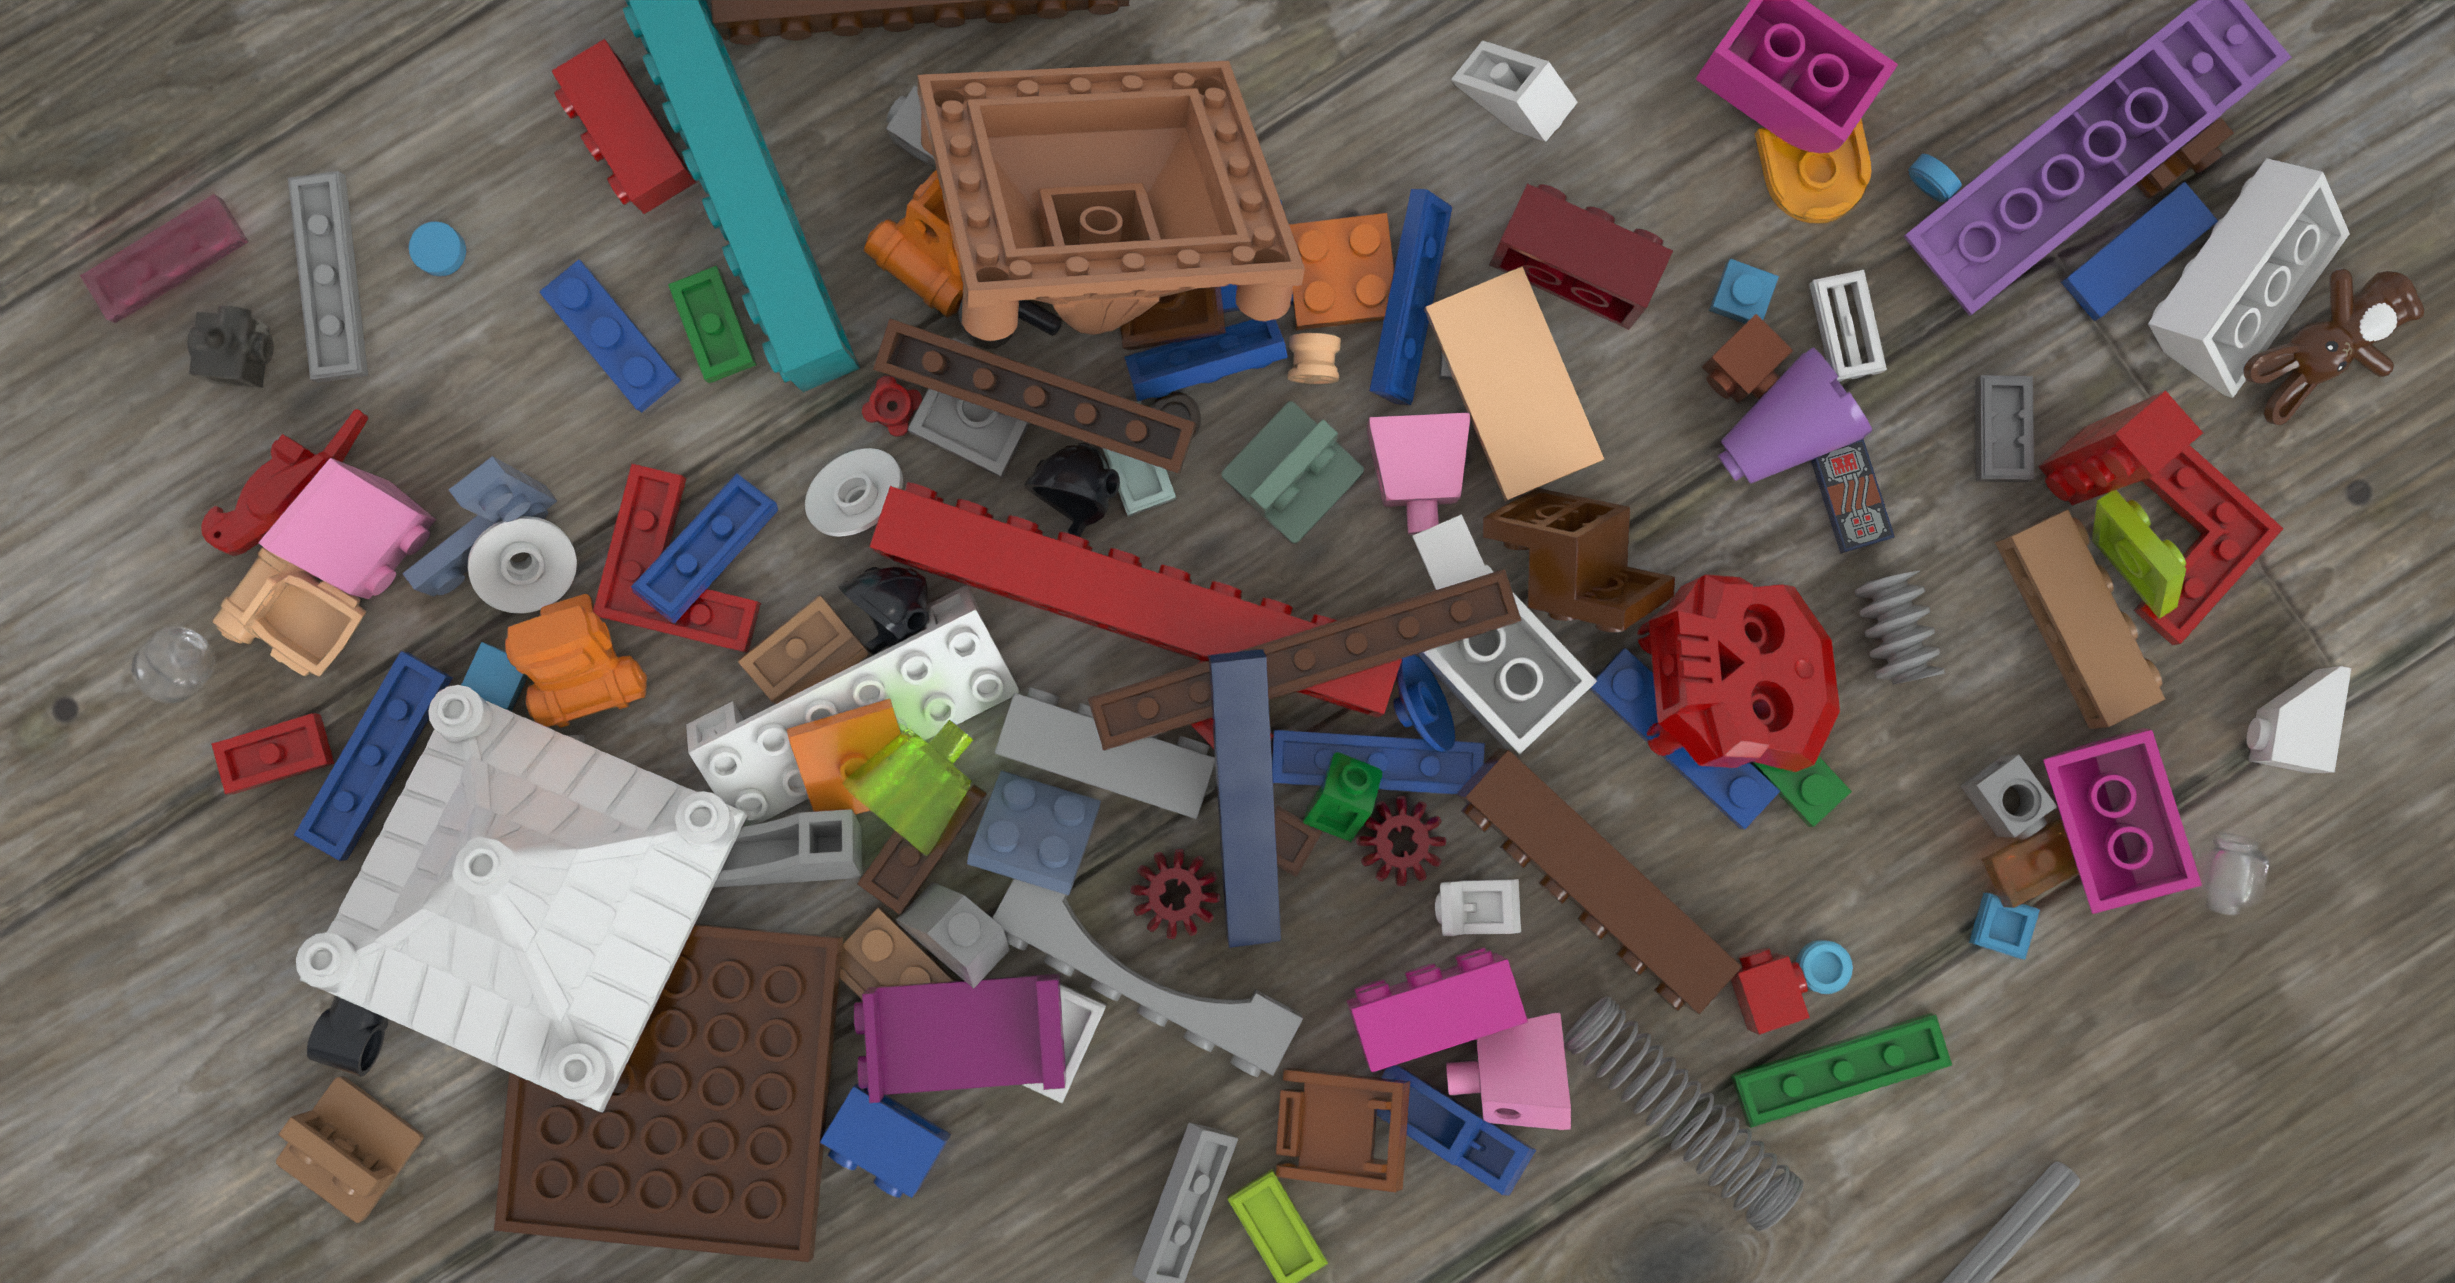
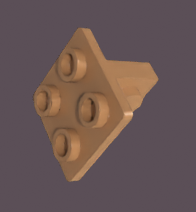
M340 1076L333 1080L311 1111L292 1116L278 1135L287 1141L288 1144L276 1159V1164L351 1220L359 1223L364 1221L422 1142L424 1135L348 1078Z

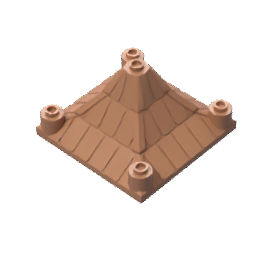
M1229 61L918 75L917 93L921 106V145L935 159L963 282L962 325L972 336L985 341H995L1013 334L1018 326L1019 300H1036L1053 304L1056 312L1072 329L1080 333L1096 335L1113 331L1140 316L1159 302V297L1198 288L1228 286V284L1237 285L1236 305L1241 312L1254 320H1274L1287 313L1290 307L1293 286L1302 285L1305 267Z

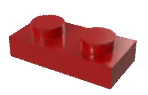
M316 713L211 744L225 794H237L334 764L321 714Z

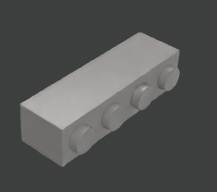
M1032 687L1029 688L1027 697L1014 693L994 752L995 754L1185 816L1198 818L1215 766V758L1207 755L1210 745L1183 736H1179L1177 745L1157 739L1158 735L1103 751L1090 706L1080 703L1077 713L1057 707L1059 696Z

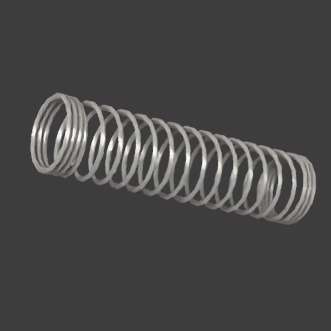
M1606 996L1596 1002L1569 1030L1564 1038V1047H1567V1050L1571 1051L1572 1054L1581 1053L1601 1036L1617 1014H1622L1615 1029L1594 1047L1584 1059L1583 1065L1589 1066L1605 1051L1618 1033L1629 1026H1634L1627 1042L1620 1046L1600 1066L1596 1072V1077L1601 1078L1608 1073L1626 1053L1630 1045L1642 1038H1647L1641 1052L1614 1076L1608 1085V1089L1614 1090L1634 1071L1645 1055L1658 1049L1659 1054L1653 1065L1641 1073L1627 1087L1621 1096V1101L1626 1102L1631 1099L1646 1084L1657 1067L1671 1061L1672 1065L1668 1074L1641 1097L1635 1105L1633 1113L1639 1114L1644 1111L1658 1097L1671 1078L1683 1073L1684 1079L1680 1087L1657 1105L1648 1116L1646 1125L1652 1126L1659 1121L1678 1100L1683 1090L1696 1085L1697 1090L1694 1097L1682 1105L1664 1123L1658 1133V1137L1664 1138L1673 1132L1690 1113L1697 1101L1705 1097L1710 1098L1706 1110L1692 1119L1672 1141L1671 1149L1677 1150L1681 1148L1699 1130L1711 1112L1721 1109L1722 1115L1720 1120L1692 1143L1685 1152L1683 1161L1690 1162L1694 1160L1711 1143L1722 1125L1730 1121L1735 1122L1732 1133L1719 1141L1701 1159L1697 1165L1696 1173L1703 1174L1708 1171L1728 1150L1735 1137L1746 1133L1748 1137L1745 1145L1730 1154L1715 1169L1708 1183L1709 1186H1716L1721 1183L1737 1167L1750 1147L1754 1145L1760 1146L1758 1156L1746 1163L1726 1183L1722 1189L1721 1197L1728 1198L1735 1194L1753 1175L1761 1160L1771 1157L1773 1159L1771 1168L1757 1176L1746 1186L1735 1200L1734 1210L1744 1209L1751 1203L1747 1211L1746 1221L1756 1231L1766 1230L1775 1225L1791 1210L1800 1198L1804 1181L1796 1173L1790 1171L1787 1165H1777L1776 1154L1764 1153V1143L1762 1141H1752L1751 1130L1739 1129V1119L1737 1117L1726 1118V1106H1713L1714 1095L1712 1093L1700 1094L1701 1083L1699 1081L1688 1082V1070H1675L1676 1059L1674 1057L1662 1059L1663 1046H1650L1651 1035L1649 1033L1637 1035L1638 1022L1630 1021L1624 1023L1626 1011L1620 1009V1005L1616 1004L1612 997ZM1680 1115V1117L1671 1125V1123ZM1690 1128H1692V1130L1680 1141V1139L1687 1133V1131ZM1708 1136L1704 1143L1695 1152H1693V1150ZM1719 1148H1721V1150L1716 1154V1156H1715L1708 1164H1706V1165L1704 1166V1164L1708 1161V1159H1709ZM1737 1156L1727 1170L1715 1180L1724 1167ZM1750 1168V1170H1749V1171L1746 1173V1175L1739 1181V1183H1738L1735 1187H1733L1729 1192H1727V1191L1729 1190V1188L1731 1187V1185H1732L1747 1169ZM1779 1169L1786 1171L1768 1184L1775 1171ZM1764 1179L1762 1183L1759 1185V1187L1752 1193V1195L1740 1204V1202L1746 1196V1194L1757 1183Z

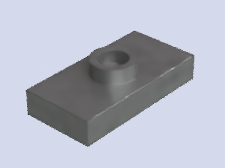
M1980 375L1975 378L1976 481L2029 482L2034 480L2033 376Z

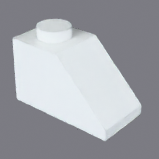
M1483 40L1451 79L1456 87L1510 129L1544 142L1561 126L1563 120L1578 103L1549 61Z
M2338 666L2316 669L2258 709L2256 718L2251 721L2247 731V746L2251 748L2249 762L2306 773H2335L2351 668Z

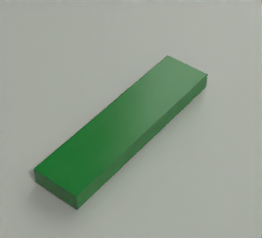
M1929 1013L1731 1074L1746 1124L1752 1128L1953 1065L1937 1015Z

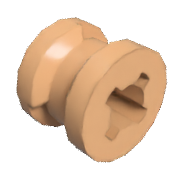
M1322 333L1291 335L1289 337V349L1294 353L1293 368L1288 371L1287 379L1305 384H1330L1338 382V368L1334 363L1335 354L1340 351L1341 338Z

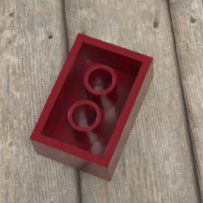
M1527 183L1489 265L1505 273L1523 266L1531 285L1629 330L1648 307L1673 250L1662 246L1663 240L1652 232L1643 229H1635L1632 232L1615 224V218L1602 209L1588 206L1584 210L1567 202V196L1552 186L1539 184L1538 187H1534Z

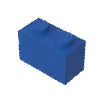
M858 1082L851 1089L820 1143L830 1148L828 1156L841 1166L850 1170H855L857 1166H860L876 1176L873 1182L884 1192L897 1198H901L904 1193L912 1198L921 1187L952 1134L887 1095H884L881 1102L869 1103L868 1088L860 1089Z

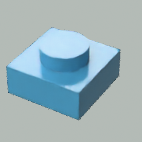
M1729 259L1724 267L1709 311L1744 324L1755 314L1763 320L1779 276Z

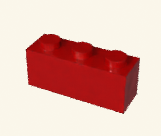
M605 39L551 71L561 86L560 89L554 92L557 100L571 119L576 116L580 117L588 130L580 135L581 139L597 162L604 158L614 173L607 178V181L623 205L632 202L643 214H646L697 183L620 57Z

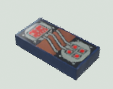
M1864 439L1811 460L1840 554L1895 537Z

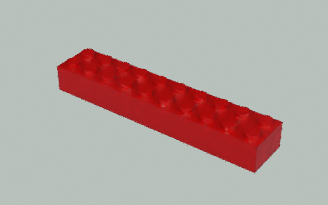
M907 482L905 491L892 486L889 487L869 546L885 559L1199 661L1202 660L1203 662L1209 661L1208 655L1238 652L1337 621L1317 614H1313L1311 622L1291 616L1292 606L1269 598H1262L1259 606L1241 600L1242 590L1220 582L1212 581L1209 589L1191 584L1190 573L1171 566L1161 565L1157 573L1142 568V563L1139 562L1140 557L1118 549L1110 548L1108 556L1093 552V547L1089 546L1090 542L1069 533L1059 532L1057 540L1042 535L1043 531L1038 529V524L1023 518L1008 515L1006 523L994 520V515L987 513L988 508L967 500L958 499L955 507L944 504V499L937 496L938 492ZM1402 659L1297 691V693L1379 718L1385 714Z

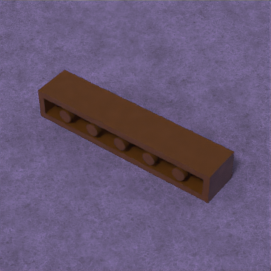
M889 319L873 370L1178 474L1181 473L1197 425L1195 422L893 319Z
M1498 748L1458 791L1457 795L1467 804L1461 812L1483 832H1486L1490 826L1505 839L1500 848L1522 868H1525L1530 862L1544 875L1539 884L1561 904L1569 898L1583 912L1577 918L1578 921L1598 939L1602 940L1608 934L1621 946L1616 956L1637 975L1640 976L1645 970L1648 971L1659 982L1654 991L1676 1011L1685 1006L1700 1015L1742 968L1737 961L1510 750Z

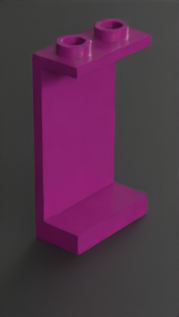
M1059 973L982 979L974 989L964 980L868 987L862 994L863 1002H855L854 1004L855 1031L857 1035L865 1034L866 1056L858 1057V1082L860 1089L868 1088L869 1103L881 1102L884 1095L1035 1083H1043V1090L1063 1089L1066 1086Z

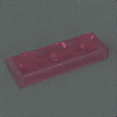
M213 194L80 275L105 318L117 323L249 241L224 200Z

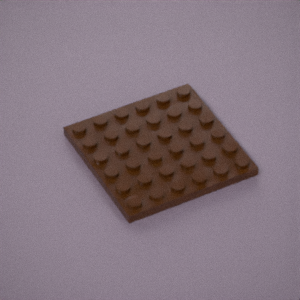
M695 923L603 1113L574 1100L564 1098L554 1091L509 1072L494 1231L801 1262L811 1261L814 1258L824 1145L820 1141L826 1129L843 937Z

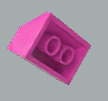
M2141 728L2042 759L2092 914L2202 886L2151 729Z

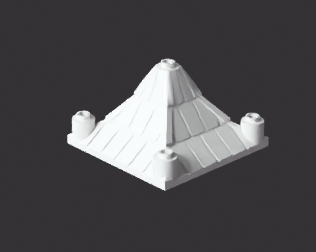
M461 685L446 687L439 691L431 701L428 712L429 721L434 731L423 754L418 759L405 784L404 790L392 808L379 837L375 840L361 867V871L350 887L328 931L315 934L307 939L299 948L296 957L297 972L301 977L300 980L310 986L329 992L554 1091L564 1098L574 1100L603 1113L747 815L745 812L727 805L723 799L714 793L693 791L602 752L592 746L485 701L469 687Z

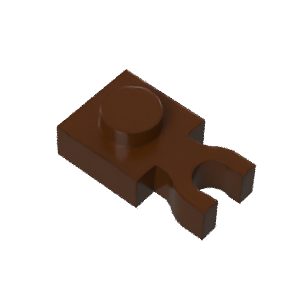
M2220 117L2138 181L2136 185L2150 199L2169 186L2189 168H2192L2196 174H2199L2223 155L2218 146L2233 135L2234 132Z

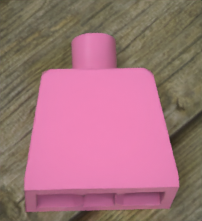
M1470 413L1369 417L1367 436L1383 505L1385 507L1406 506L1409 535H1415L1438 525V505L1457 503L1460 499Z
M1560 1013L1527 1019L1528 1023L1476 1039L1478 1061L1446 1063L1449 1095L1481 1093L1483 1121L1493 1124L1558 1130L1571 1129V1104Z

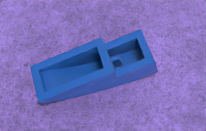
M1394 1065L1386 1068L1381 1078L1410 1081L1407 1136L1450 1164L1460 1167L1501 1195L1510 1196L1536 1149L1498 1125L1483 1121L1482 1115L1401 1066ZM1377 1109V1116L1390 1124L1391 1109Z

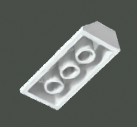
M2266 158L2255 175L2246 181L2240 196L2225 217L2216 223L2210 238L2198 255L2186 265L2182 277L2170 294L2158 304L2152 319L2148 323L2165 354L2225 396L2233 398L2246 380L2243 374L2244 365L2254 355L2268 350L2350 234L2324 173Z

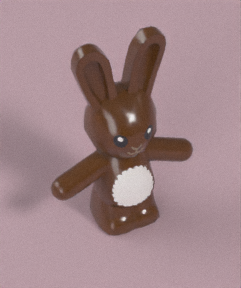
M2344 268L2334 270L2329 278L2331 321H2318L2307 324L2293 335L2289 344L2258 353L2247 361L2243 367V374L2248 382L2269 383L2281 375L2292 371V374L2267 401L2263 414L2268 423L2275 425L2286 423L2318 384L2331 380L2346 371L2353 358L2379 377L2388 376L2393 371V361L2372 344L2388 338L2397 327L2408 321L2419 320L2424 316L2422 302L2417 295L2413 283L2407 276L2392 271L2378 272L2364 285L2359 293L2353 296L2351 273Z

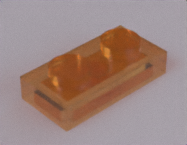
M2061 818L2044 826L2032 836L2023 840L2019 839L1981 859L2003 907L2015 908L2079 874Z

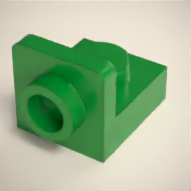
M1340 752L1334 753L1330 759L1323 784L1307 806L1303 823L1351 842L1373 812L1383 774L1382 770Z

